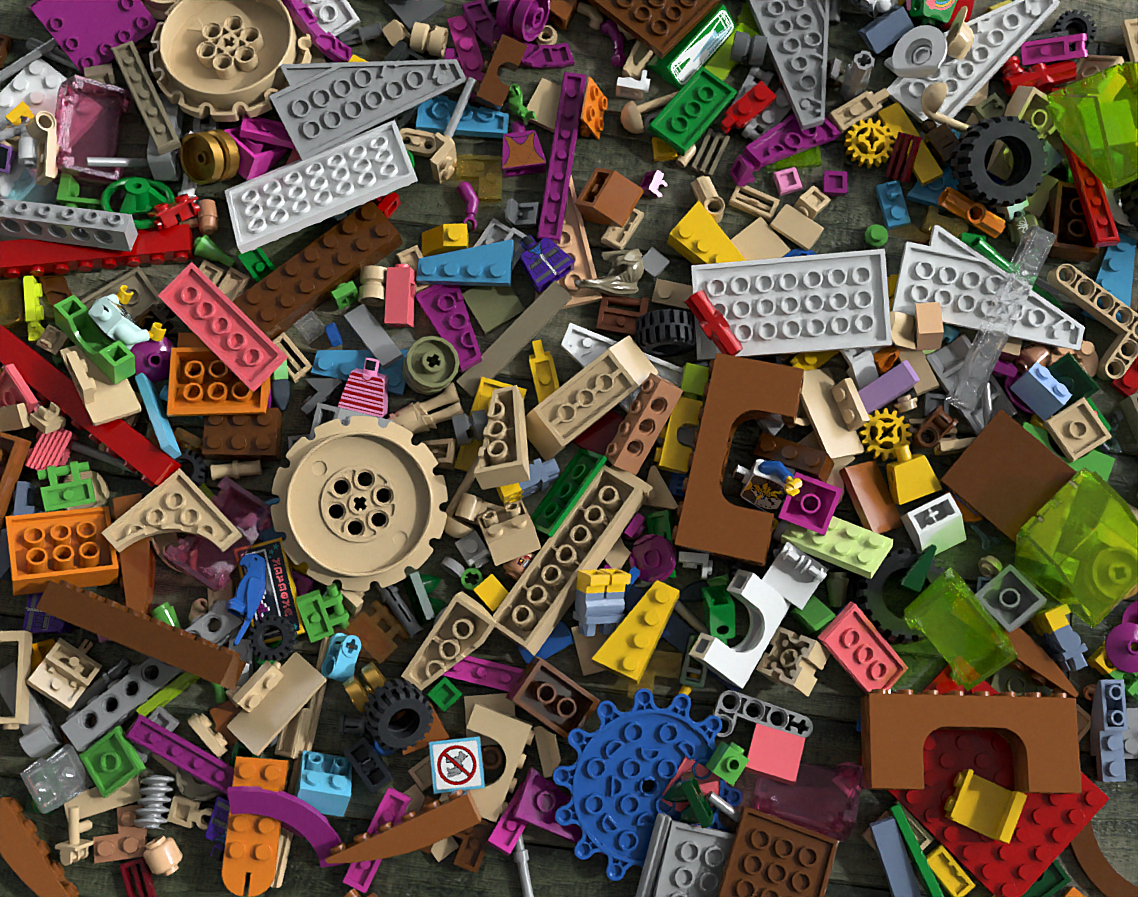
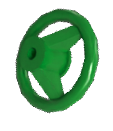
M132 176L121 178L109 184L102 192L99 204L102 211L114 212L109 205L110 197L116 191L122 189L126 196L119 213L143 214L150 211L153 206L161 203L170 204L175 202V196L172 190L160 181H155L150 177ZM156 218L134 220L135 227L138 230L154 228Z

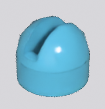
M943 323L944 334L942 340L946 338V343L953 342L958 337L960 331Z

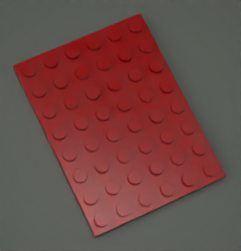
M956 655L924 689L938 690L939 695L948 693V691H964L966 696H968L967 694H973L975 691H988L990 696L999 694L959 655ZM971 730L932 731L927 736L923 745L924 789L914 791L886 790L994 897H1022L1110 799L1082 772V793H1023L1027 797L1009 844L1000 843L945 817L947 811L944 810L946 801L955 792L954 781L959 772L962 773L965 769H971L974 771L973 774L1005 789L1014 791L1013 755L1008 742L995 732ZM862 755L856 760L861 766Z

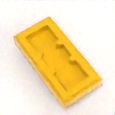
M939 844L925 856L935 878L950 897H963L976 886L942 844Z

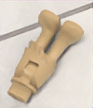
M450 383L444 392L422 403L418 401L414 404L412 402L398 410L395 414H390V418L387 419L393 420L394 423L404 427L414 435L430 431L429 428L437 429L436 424L452 420V416L463 414L464 410L460 404L454 383ZM453 404L438 412L432 414L427 413L428 411L441 407L443 405Z

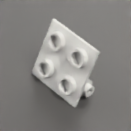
M787 541L762 580L786 600L802 610L819 583L826 577L829 569Z

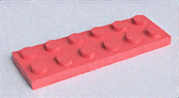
M192 262L158 295L253 392L288 358Z

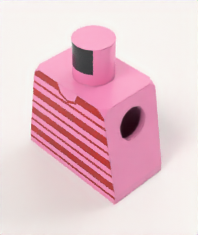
M366 358L364 369L356 368L351 371L338 407L381 418L387 414L389 378L387 375L378 373L379 360Z

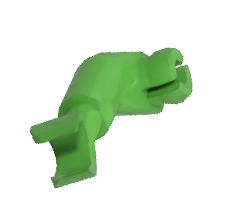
M511 84L508 91L510 110L521 117L525 125L528 124L527 121L529 119L537 120L534 111H528L523 106V93L517 84Z

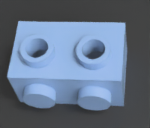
M1038 362L1024 372L1010 387L1044 422L1063 407L1072 396L1068 389L1059 383L1050 374L1049 370Z

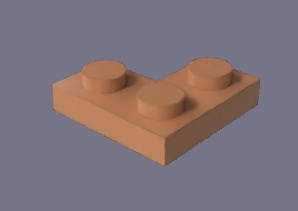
M132 805L117 808L118 834L93 837L95 863L143 857L147 849L145 846L148 844L147 829L139 828L133 824L135 820L142 819L135 812L138 809L144 808L143 806Z

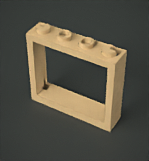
M25 630L0 631V644H19L15 716L0 717V725H3V730L19 729V725L28 724L30 686L26 682L31 677L33 633Z

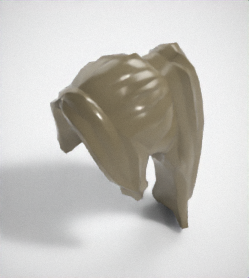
M638 248L602 252L603 260L612 261V268L609 274L598 277L596 280H574V284L578 288L593 289L609 296H628L634 294L639 290L637 283L644 272L641 259L642 253H640Z

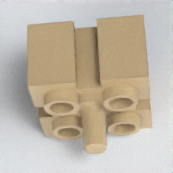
M778 626L770 642L773 648L770 654L764 653L756 670L770 681L784 687L787 685L793 691L809 697L817 681L814 674L817 669H823L831 653L816 640L803 635L799 637L793 631Z

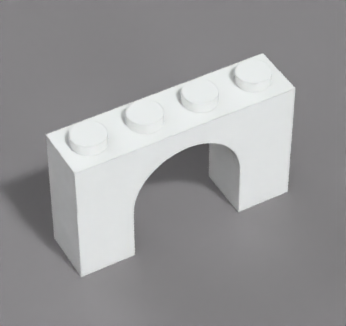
M738 569L727 591L741 601L748 609L750 626L746 637L737 646L729 648L716 637L701 633L689 655L729 684L743 689L767 645L773 638L779 624L785 617L791 603L754 573Z

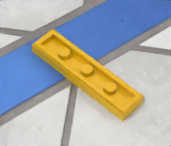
M899 102L878 111L877 116L884 126L888 125L887 132L894 133L892 140H895V142L898 132L920 137ZM911 140V142H910V146H909V149H908V152H907L908 155H909V152H910V149H911V145H912L913 140ZM921 140L912 169L922 187L943 177V171L923 140Z

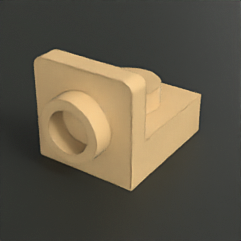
M813 185L798 199L793 208L813 220L829 204L831 199Z

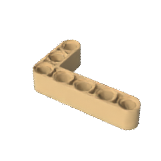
M1063 264L1052 268L1047 275L1049 284L1118 334L1098 362L1096 374L1102 380L1121 378L1138 356V336L1135 334V327H1138V313L1074 266ZM1059 271L1065 274L1064 281L1059 278ZM1078 285L1084 288L1083 295L1078 292ZM1098 298L1103 303L1102 309L1097 306ZM1117 312H1118V313L1121 315V317H1122L1120 323L1116 320V313H1117ZM1122 345L1127 349L1126 355H1123L1121 352ZM1109 364H1111L1114 369L1112 375L1108 372Z

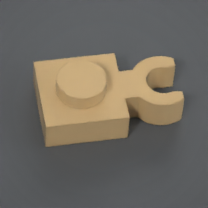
M175 795L173 796L167 819L169 822L187 828L194 827L196 822L199 828L208 829L209 823L205 822L204 816H212L213 809L206 808L200 810V801H193L187 797Z

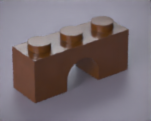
M502 34L499 40L494 39L489 51L493 55L490 61L486 59L481 69V72L484 73L482 81L477 80L472 93L476 94L474 102L495 111H499L502 108L510 86L499 80L497 70L506 68L515 72L521 63L527 45L505 34Z
M762 432L753 452L757 460L780 461L785 467L792 468L798 473L827 483L835 465L830 455L826 452Z

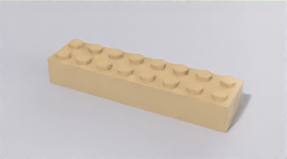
M604 465L552 538L549 537L492 616L497 622L494 628L535 656L575 600L577 570L597 569L646 501L642 487Z

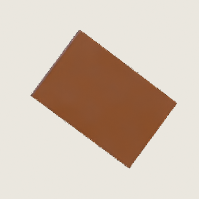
M876 460L846 467L839 471L865 529L882 534L904 526Z

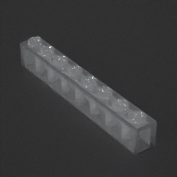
M1036 225L1025 231L945 400L946 403L965 412L974 411L1057 235Z

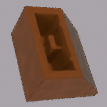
M596 167L576 200L575 205L585 221L623 228L644 191L615 170Z

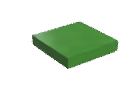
M121 726L113 728L79 755L103 798L111 796L146 769Z

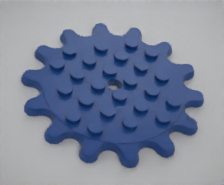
M642 688L636 691L634 705L628 712H620L612 702L602 701L597 707L600 727L595 732L588 733L582 729L575 728L568 734V742L576 749L578 758L573 765L559 766L553 772L554 782L560 786H566L571 791L570 801L556 810L555 819L557 823L563 826L577 824L581 827L582 837L574 847V853L579 859H588L596 852H602L607 855L608 865L606 874L611 880L617 881L623 878L626 870L632 865H638L643 869L658 813L667 814L671 817V820L680 821L681 812L675 809L676 803L672 802L673 806L671 807L661 801V799L664 798L665 795H662L670 780L676 775L684 757L687 756L690 760L696 761L693 764L692 771L697 779H707L712 773L709 770L706 776L699 777L695 773V767L698 763L705 767L717 749L714 739L722 729V721L715 715H710L701 722L692 721L689 716L691 699L686 694H677L667 708L661 709L655 705L652 692ZM682 777L677 779L675 783L681 781ZM720 778L719 797L733 807L740 805L743 800L742 792L737 788L728 786L725 780ZM653 780L654 788L650 792H643V781ZM713 805L711 808L714 814L712 826L707 828L728 832L719 822L718 817L721 810Z

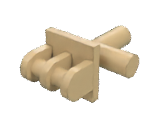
M79 806L68 807L69 840L55 845V849L60 850V860L65 866L87 858L89 854L88 846L93 845L91 840L80 839V833L90 830L92 822L85 820L79 823Z

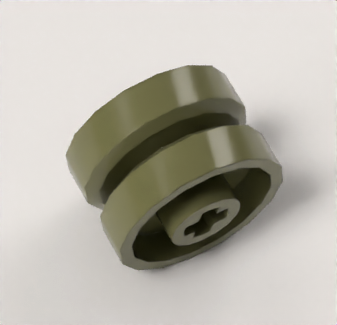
M436 336L423 337L414 342L404 357L402 364L403 378L408 386L417 393L425 395L437 394L444 390L457 374L459 368L458 353L453 345L444 338Z

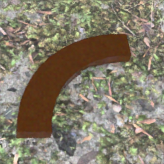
M1090 820L1069 843L1079 868L1090 883L1106 897H1138V887L1117 873L1104 857L1096 841L1092 821Z

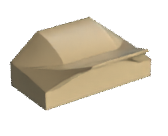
M891 311L892 342L897 346L916 350L914 316Z
M544 726L534 727L544 778L551 777L561 762L556 735L552 734Z

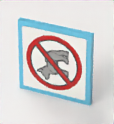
M480 736L429 742L434 794L453 792L458 789L463 791L485 788Z

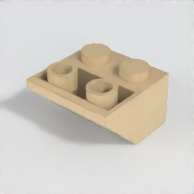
M522 500L508 503L506 506L487 511L476 517L495 566L541 549L535 527Z

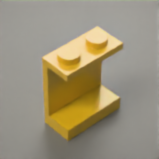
M965 769L962 773L959 772L954 781L955 792L953 796L948 797L944 810L947 811L945 817L1000 843L1009 844L1027 795L1019 791H1010L973 774L974 771L971 769Z

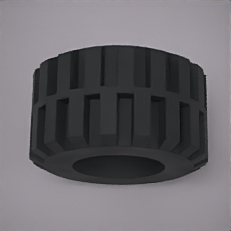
M675 309L656 310L638 317L635 321L637 346L642 352L651 356H679L695 349L697 345L695 318L686 311Z
M394 679L393 683L386 681L383 687L377 686L375 688L376 692L368 695L369 702L364 703L363 708L365 711L362 712V717L365 720V726L382 748L386 750L389 748L391 751H397L400 748L401 751L407 750L408 746H416L418 740L422 741L425 738V732L429 733L431 729L429 724L433 723V716L431 715L433 709L414 683L411 684L407 680L402 682L400 679ZM407 708L402 717L389 722L394 713Z

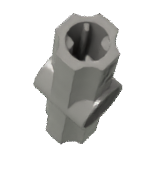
M861 51V53L855 54L852 63L847 65L840 89V94L844 97V100L851 101L860 95L862 89L867 88L875 60L870 52Z

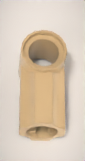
M709 176L696 178L690 184V187L697 201L699 200L716 223H719L722 220L725 208L723 199L718 196ZM715 208L718 210V212L714 213L709 211V209Z

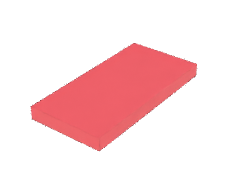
M849 602L817 637L866 695L872 689H887L888 692L909 669L853 602Z

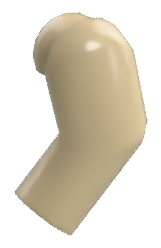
M199 598L193 602L189 613L190 622L199 616L203 617L206 615L208 609V601L206 599Z

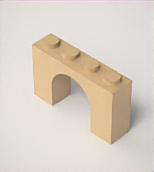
M477 702L466 728L496 740L505 752L506 767L504 773L497 780L486 783L485 788L472 789L470 792L481 817L497 822L499 816L502 817L509 805L508 802H505L507 793L513 794L518 780L514 778L516 769H522L527 755L523 754L526 744L531 745L536 731L531 730L533 726L531 722ZM451 792L442 793L439 801L442 802L448 799L447 795Z

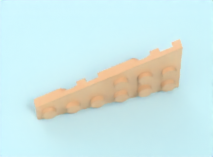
M572 175L560 244H556L574 261V270L557 281L572 296V299L562 309L598 302L602 298L601 292L593 289L578 288L574 284V280H596L597 276L582 216L575 205L577 196ZM536 292L535 300H536L542 293H540V294L538 295L537 292Z

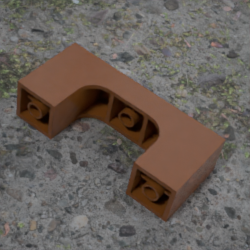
M716 353L715 360L711 359L708 374H710V383H705L703 391L705 407L701 406L698 414L700 430H695L693 444H695V453H690L687 467L690 468L689 478L685 477L682 492H684L685 498L684 502L680 501L678 505L677 516H679L680 521L679 526L675 525L673 528L672 540H674L678 549L709 554V556L765 567L775 522L774 514L738 507L729 503L723 497L722 485L732 438L736 429L742 423L752 419H761L795 426L804 383V369Z
M872 689V691L867 692V695L860 698L863 789L912 791L924 789L923 745L927 736L934 730H971L995 732L1008 742L1013 755L1014 791L1035 794L1082 793L1076 698H1067V693H1051V695L1041 697V693L1028 692L1025 695L1015 697V692H999V694L990 696L988 691H975L973 694H967L968 696H966L964 691H948V693L939 695L938 690H923V692L913 694V690L902 689L892 692V694H887V689Z

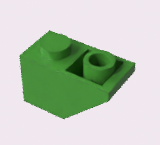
M814 595L809 598L802 610L796 607L790 611L806 635L814 632L817 636L836 617Z

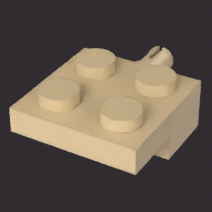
M60 638L27 680L26 684L69 711L102 667V665L86 655L93 646V643L90 641L84 649L89 641L84 639L77 649Z

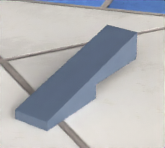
M894 816L870 823L869 826L880 865L886 874L892 897H921Z

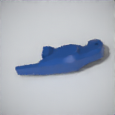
M249 553L241 559L240 567L244 566L247 573L238 583L234 598L228 600L225 607L228 613L239 618L245 617L244 623L233 643L235 647L239 644L265 593L266 563L263 557L255 553Z

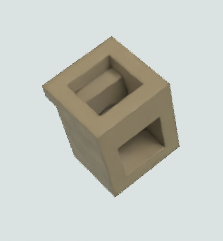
M112 63L84 68V77H81L83 90L89 91L90 97L112 93L119 95Z

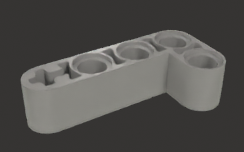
M158 93L180 140L184 112L178 103L172 104L163 93ZM150 135L147 159L154 180L180 181L181 167L177 156L178 149L159 155Z
M14 661L0 670V693L13 716H15L18 661ZM30 686L28 724L19 725L24 734L20 738V744L30 757H42L63 744V740L39 694Z
M731 690L725 691L718 696L712 715L718 716L727 723V730L715 736L719 738L726 737L732 733L737 718L803 738L811 735L813 731V724L808 717ZM729 695L734 698L735 705L732 709L724 707L722 703L724 696ZM750 703L758 707V715L755 718L750 717L746 712V708ZM773 712H778L782 717V722L779 726L773 725L770 721V716ZM802 721L805 731L797 733L798 729L796 727L787 726L788 722L796 724Z

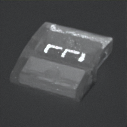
M66 744L47 760L43 758L38 759L20 774L37 807L43 814L69 802L93 785L74 747Z

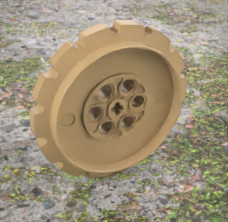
M177 0L165 12L167 17L165 22L157 24L151 39L155 50L149 53L152 73L158 79L157 84L162 93L172 104L178 103L183 112L199 119H204L205 116L211 115L215 122L238 121L239 117L244 116V114H247L249 118H253L270 111L273 107L269 96L289 87L280 69V65L310 63L312 56L308 48L313 43L311 42L310 35L306 33V37L294 22L282 0Z
M352 416L350 424L347 426L342 425L339 419H334L314 428L315 438L313 440L301 437L288 451L286 458L290 461V466L288 468H278L273 482L272 493L280 498L278 504L271 506L274 529L276 532H284L287 536L281 543V546L296 565L301 562H306L309 565L307 575L328 586L338 579L342 582L343 590L368 591L372 581H377L380 587L384 588L403 580L406 577L404 569L407 566L418 569L433 552V548L429 545V540L432 538L440 539L445 527L447 514L439 510V505L447 502L448 496L444 476L433 474V468L438 464L437 460L424 443H420L417 446L412 445V432L394 422H389L385 428H381L378 425L377 417ZM368 472L371 474L372 482L368 486L359 484L358 476L360 473ZM336 481H346L349 486L348 491L344 494L337 493L334 489ZM381 488H386L391 493L390 499L386 502H380L376 497L378 490ZM356 497L359 499L364 497L366 499L364 502L366 508L362 509L360 507L357 510L354 507L356 504L354 499ZM334 504L342 506L344 510L343 515L339 518H334L329 513L330 507ZM379 512L385 515L386 521L382 526H376L372 523L371 519L375 513ZM352 521H359L362 524L361 532L358 534L350 533L348 524Z

